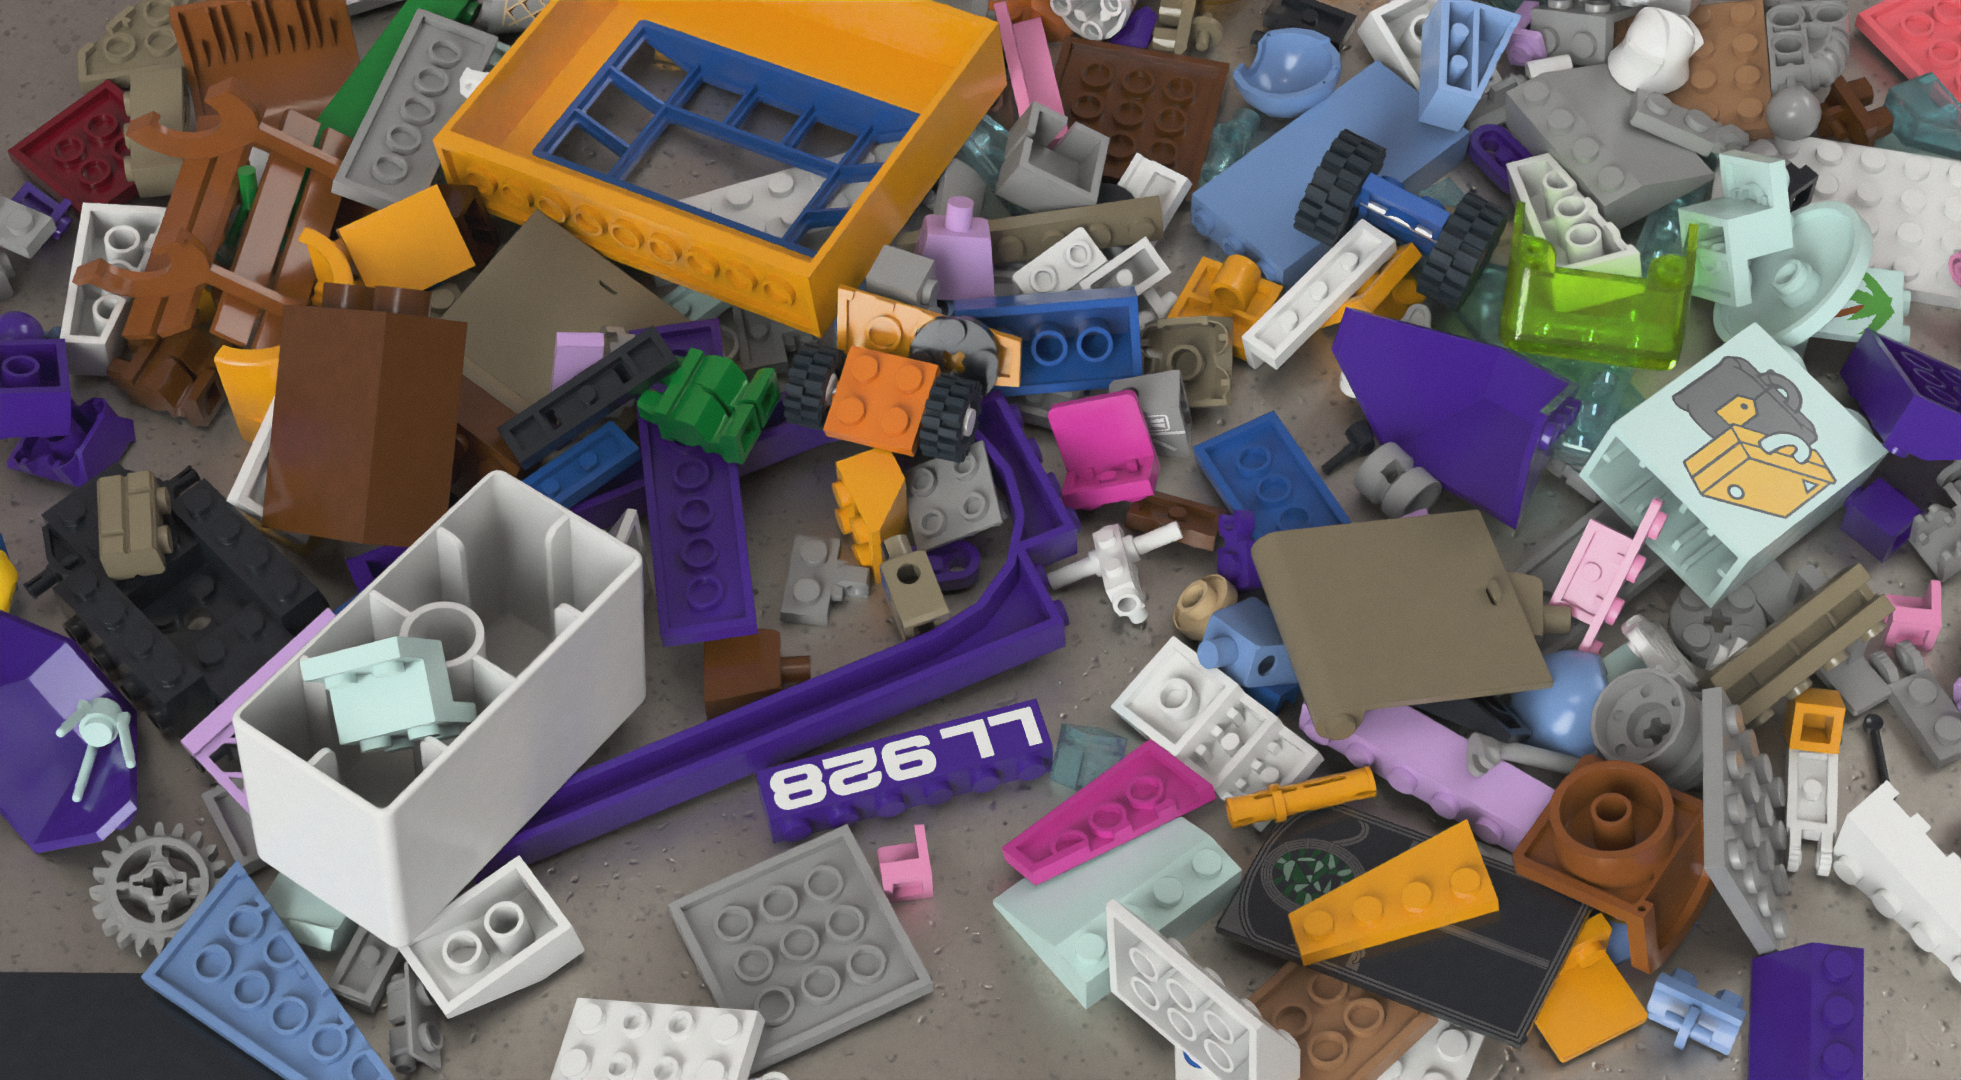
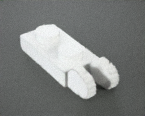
M1787 747L1785 762L1786 805L1784 806V826L1787 835L1786 871L1797 872L1802 861L1801 839L1818 841L1814 862L1816 874L1828 876L1832 863L1833 841L1837 834L1838 754L1796 750Z

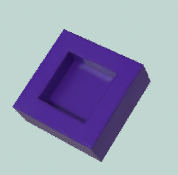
M1148 6L1132 12L1126 25L1111 37L1110 43L1146 49L1153 39L1152 32L1158 15Z

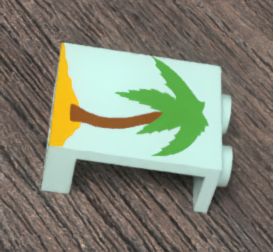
M1868 267L1861 283L1845 306L1830 322L1811 337L1858 343L1865 329L1870 328L1909 346L1910 326L1903 325V317H1907L1909 313L1911 291L1904 290V271ZM1809 338L1792 348L1801 358L1804 356Z

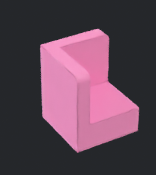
M1930 580L1924 598L1886 595L1896 610L1883 619L1887 624V627L1883 630V646L1895 648L1896 643L1909 640V642L1915 645L1916 650L1931 652L1942 627L1941 581Z
M924 824L914 825L915 842L880 847L877 850L882 889L890 903L933 897L932 872Z

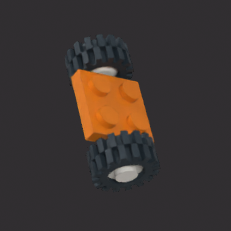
M805 342L804 345L799 347V354H795L793 358L794 366L793 368L790 367L788 376H790L789 383L785 384L784 390L787 392L783 399V406H786L784 417H787L786 421L788 423L824 431L828 437L912 457L915 456L920 438H922L920 449H922L921 453L923 455L956 463H963L965 461V457L971 451L970 444H974L976 438L974 433L976 429L978 430L980 423L978 417L982 413L980 403L983 400V393H981L982 385L979 384V381L942 373L939 365L853 345L850 347L848 356L846 353H843V350Z

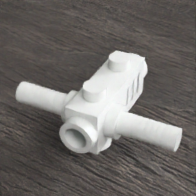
M1177 521L1135 538L1132 534L1124 536V532L1118 523L1107 525L1099 531L1092 533L1095 549L1088 551V557L1047 573L1053 590L1094 574L1098 577L1102 576L1105 591L1112 602L1114 611L1119 617L1128 616L1132 623L1138 624L1147 618L1148 613L1145 609L1146 606L1138 578V568L1135 562L1142 560L1141 555L1182 539L1183 534Z

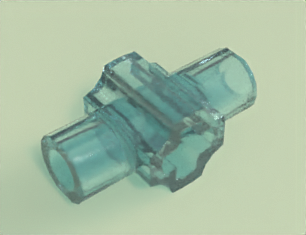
M1239 108L1229 122L1216 125L1212 133L1211 155L1202 169V178L1206 183L1251 151V141L1259 129L1261 121L1256 112L1248 108Z

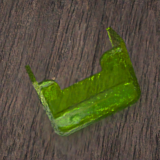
M1517 201L1507 253L1498 337L1500 342L1506 348L1522 353L1654 371H1665L1675 367L1680 360L1695 276L1698 224L1689 223L1682 256L1666 254L1656 257L1649 265L1647 278L1555 266L1557 254L1554 246L1549 241L1540 237L1522 235L1526 202Z

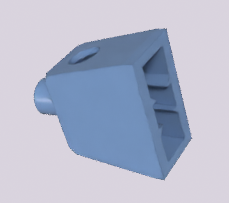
M1251 597L1215 611L1211 615L1203 641L1197 649L1198 660L1204 668H1218L1236 683L1247 688L1298 684L1269 606L1256 597Z

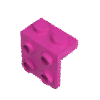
M1122 390L1051 405L1048 419L1067 471L1061 498L1065 508L1093 510L1101 507L1103 504L1124 500L1127 502H1137L1147 496L1154 495L1160 463L1137 394L1134 391Z

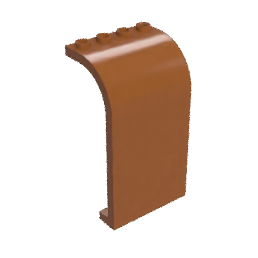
M208 0L169 7L170 22L185 66L196 122L199 116L219 115L213 107L204 102L208 88L233 76L240 80L238 89L245 93L254 104L260 102L266 106L261 122L278 129L284 111L289 108L316 121L360 63L346 0ZM256 142L253 144V147L270 154L271 149ZM240 187L236 194L238 199L237 205L229 215L223 231L225 240L221 248L216 252L213 260L214 264L229 271L249 216L247 214L234 246L227 248L225 241L242 203ZM342 196L329 239L332 241L339 239L336 229L370 215L379 209ZM287 226L284 232L286 238H288L291 229ZM281 244L266 286L268 289H271L284 250ZM350 263L349 265L352 271V275L354 281H356L359 278L355 272L352 263ZM317 277L315 278L307 306L319 307L313 305L311 300L315 294L314 287L318 282ZM211 286L213 302L217 310L223 290ZM259 307L255 321L261 319L263 308Z

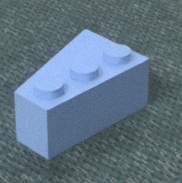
M1437 0L1422 25L1419 122L1455 132L1461 130L1480 100L1496 68V64L1522 15L1471 0Z

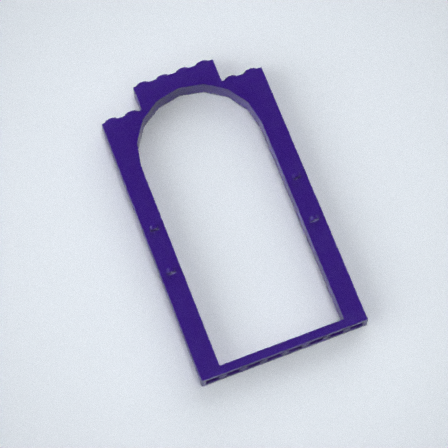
M1000 389L987 394L980 403L982 413L978 417L980 423L978 430L976 429L974 433L976 437L974 443L981 440L985 443L994 484L1006 497L1014 527L1007 561L976 603L929 632L573 774L473 878L475 884L477 885L519 855L526 865L532 864L746 777L757 770L768 768L1065 647L1064 627L1070 625L1069 618L1062 602L1059 599L1053 601L1047 590L1050 589V584L1043 567L1077 554V534L1081 533L1082 529L1072 507L1065 508L1060 499L1062 498V491L1053 472L1046 474L1042 467L1043 457L1036 440L1033 437L1026 438L1022 430L1024 429L1023 419L1016 404L1008 405ZM781 392L782 396L764 428L760 427L761 433L743 465L737 463L739 477L825 443L841 439L828 437L824 431L788 423L786 421L787 417H784L786 406H783V399L787 392ZM642 459L568 510L602 530L614 526L628 508L637 510L638 516L648 513ZM381 546L346 560L358 593L372 583L409 547Z

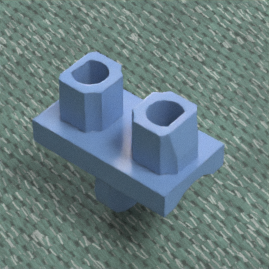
M1679 967L1675 968L1669 975L1661 972L1645 1009L1648 1013L1647 1018L1678 1032L1673 1046L1684 1050L1689 1038L1728 1056L1747 1014V1011L1742 1010V997L1726 989L1717 991L1715 997L1696 988L1698 981L1695 975Z

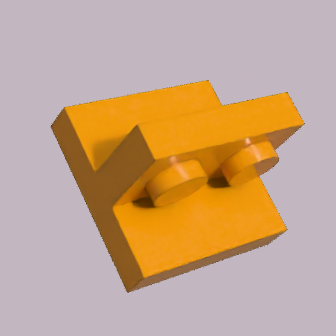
M1412 242L1398 246L1397 251L1320 328L1340 323L1346 307L1401 320L1411 305L1422 304L1427 298L1416 291L1418 282L1409 272L1423 255Z

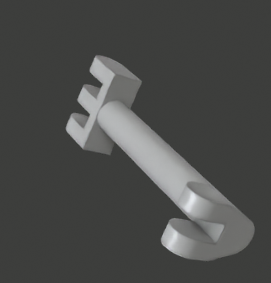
M1473 733L1468 741L1466 760L1469 772L1475 777L1483 776L1489 769L1499 764L1501 759L1569 775L1581 757L1517 742L1504 743L1491 736ZM1598 749L1591 753L1607 760Z

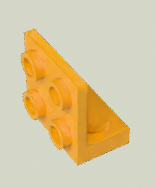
M1602 913L1587 919L1535 1022L1561 1062H1567L1645 1023L1648 1017V1013L1606 953L1612 927Z

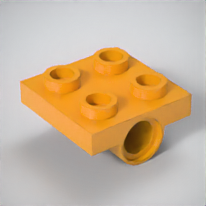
M1238 254L1230 255L1224 263L1203 256L1167 318L1195 316L1233 318L1232 356L1247 361L1241 337L1283 296L1284 286L1261 278V270L1258 265L1245 256Z

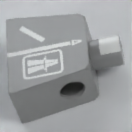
M1180 370L1119 379L1109 384V393L1132 390L1137 394L1157 456L1191 457L1192 417Z

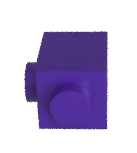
M1879 477L1866 489L1860 486L1848 496L1843 505L1846 512L1840 529L1883 563L1909 541L1913 518L1918 514L1922 515L1923 511L1910 502L1901 490L1893 488Z

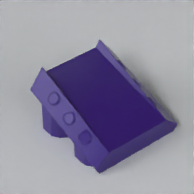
M93 397L81 405H77L71 398V436H55L52 438L21 437L6 461L7 467L81 487L116 461L118 462L130 441L136 442L134 423L132 419L118 416L104 398Z

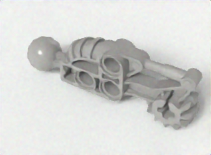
M1763 0L1767 13V52L1771 98L1767 105L1765 118L1771 132L1781 139L1798 141L1807 138L1818 127L1822 109L1816 95L1812 92L1818 91L1819 87L1826 88L1831 86L1837 77L1843 73L1846 62L1849 59L1851 36L1847 0L1807 2L1806 0Z

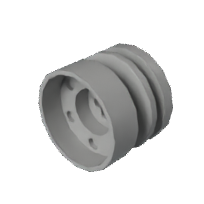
M1654 668L1633 669L1616 677L1600 693L1592 709L1590 730L1595 747L1607 760L1628 761L1650 769L1667 786L1681 792L1698 785L1703 780L1702 700L1698 699L1692 692H1689L1671 675Z

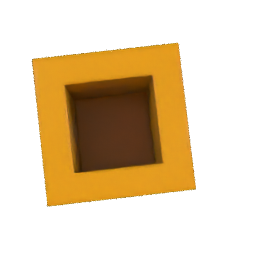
M1809 687L1796 698L1790 701L1787 700L1783 733L1789 749L1839 754L1846 710L1839 691Z

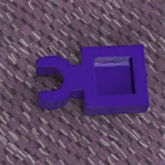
M1237 509L1234 510V515H1219L1218 526L1220 534L1225 539V547L1217 549V573L1235 587L1238 595L1263 588L1251 557V548L1256 542L1251 539L1255 527L1253 511Z

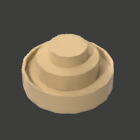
M1219 574L1207 575L1190 584L1182 592L1174 609L1173 621L1176 628L1191 640H1203L1211 615L1215 611L1237 603L1238 594L1235 587Z

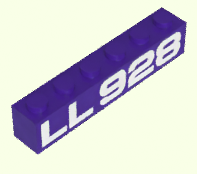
M1032 699L755 772L759 796L773 844L782 841L798 842L804 840L810 834L832 828L837 829L846 824L850 828L862 820L878 816L885 818L893 817L908 808L924 804L939 805L947 802L954 796L973 791L985 793L995 789L1000 784L1019 779L1023 781L1037 779L1044 773L1053 771V745L1037 699Z

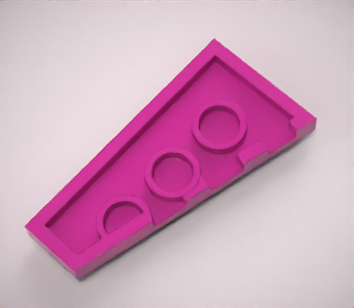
M1150 738L1004 845L1002 851L1005 861L1036 886L1215 800L1214 787Z

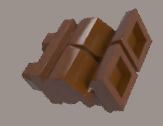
M193 326L186 331L165 338L157 335L156 339L128 340L127 344L131 353L135 355L132 360L121 357L113 358L106 369V374L111 384L126 391L132 405L142 408L146 406L155 411L167 410L174 418L183 417L188 419L194 427L203 426L208 428L227 398L214 362V357L222 345L237 349H243V347L221 339L215 349L211 340L201 330Z

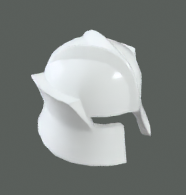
M1645 7L1638 12L1630 24L1623 41L1610 51L1608 68L1617 83L1635 92L1639 88L1648 93L1667 94L1677 90L1688 80L1690 73L1689 58L1704 44L1699 29L1686 15H1680L1671 10L1657 7Z

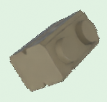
M149 470L127 473L126 477L114 475L99 478L97 481L99 556L108 578L117 581L135 578L137 574L148 576L163 573L166 570L165 554L173 553V540L168 525L163 524V515L171 514V502L167 487H159L154 473Z

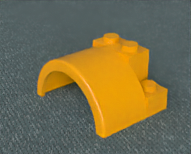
M305 227L298 240L307 245L318 280L314 287L315 294L311 298L312 303L321 307L324 282L355 285L350 265L341 249L327 236L314 229ZM222 345L214 357V362L242 439L252 443L275 396L280 345L253 350L237 349Z

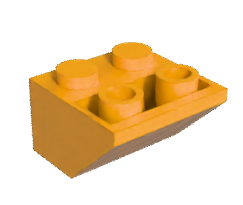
M873 448L836 462L837 481L832 483V490L839 505V508L834 510L839 528L843 535L851 534L855 542L852 544L855 560L858 566L870 569V574L876 585L881 583L880 564L886 561L880 544L895 535L905 534L907 536L909 522L905 477L891 451Z

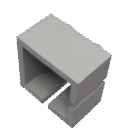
M1033 101L1009 131L1003 157L1005 162L1001 166L995 194L1033 213L1095 205L1097 203L1110 138L1083 124L1075 122L1053 149L1050 150L1047 148L1048 145L1065 127L1068 117Z

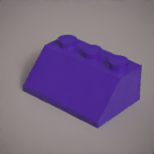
M1811 942L1752 958L1750 963L1747 1080H1863L1864 948Z

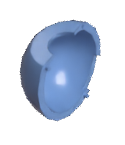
M1293 27L1266 32L1258 42L1257 55L1252 65L1246 69L1245 64L1240 63L1232 72L1236 88L1245 101L1253 108L1269 117L1295 118L1327 99L1333 93L1340 79L1342 64L1340 53L1331 44L1329 37L1314 30Z
M1573 649L1545 654L1543 658L1554 681L1552 688L1511 693L1509 709L1532 732L1527 741L1518 743L1577 757L1591 754L1597 749L1590 730L1592 709L1600 693L1609 685L1607 679L1608 672L1602 657L1596 653Z

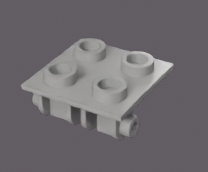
M983 440L970 445L971 451L965 457L963 463L935 458L902 471L906 481L907 508L917 550L924 549L928 552L954 541L964 540L967 536H975L978 532L988 528L1001 526L1004 523L1003 519L1010 517L1005 501H998Z

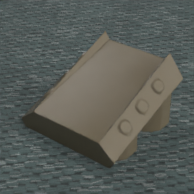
M1195 316L1157 319L1145 323V328L1140 333L1141 353L1144 355V375L1180 370L1190 409L1232 405L1233 318Z

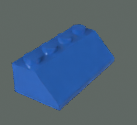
M1135 286L954 300L955 316H971L981 321L990 329L1022 338L1020 386H993L989 393L1000 389L1005 397L1107 389L1114 380L1143 375L1138 296Z

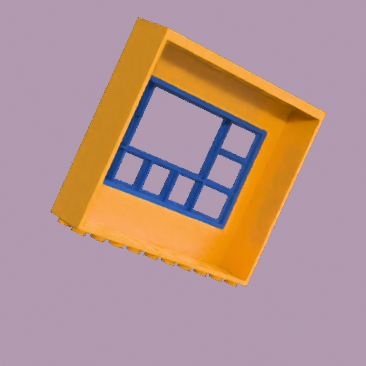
M550 0L433 138V143L447 184L477 186L488 213L523 225L538 209L601 256L822 338L838 316V287L840 284L858 289L868 275L884 244H891L1007 86L999 22L932 0ZM642 43L650 44L688 73L666 102H663L621 72V69ZM703 82L742 96L722 123L682 109ZM609 84L615 85L655 115L631 145L586 114ZM759 102L800 116L780 143L738 129ZM816 122L859 136L838 164L796 149ZM669 124H676L827 178L782 238L624 181ZM574 127H579L619 156L620 159L608 174H604L552 155V153ZM900 141L885 162L859 164L875 142L880 144ZM870 181L852 207L826 208L844 184ZM837 226L818 252L798 245L805 234L812 228Z

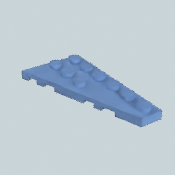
M238 859L141 976L142 980L152 989L286 1080H395Z

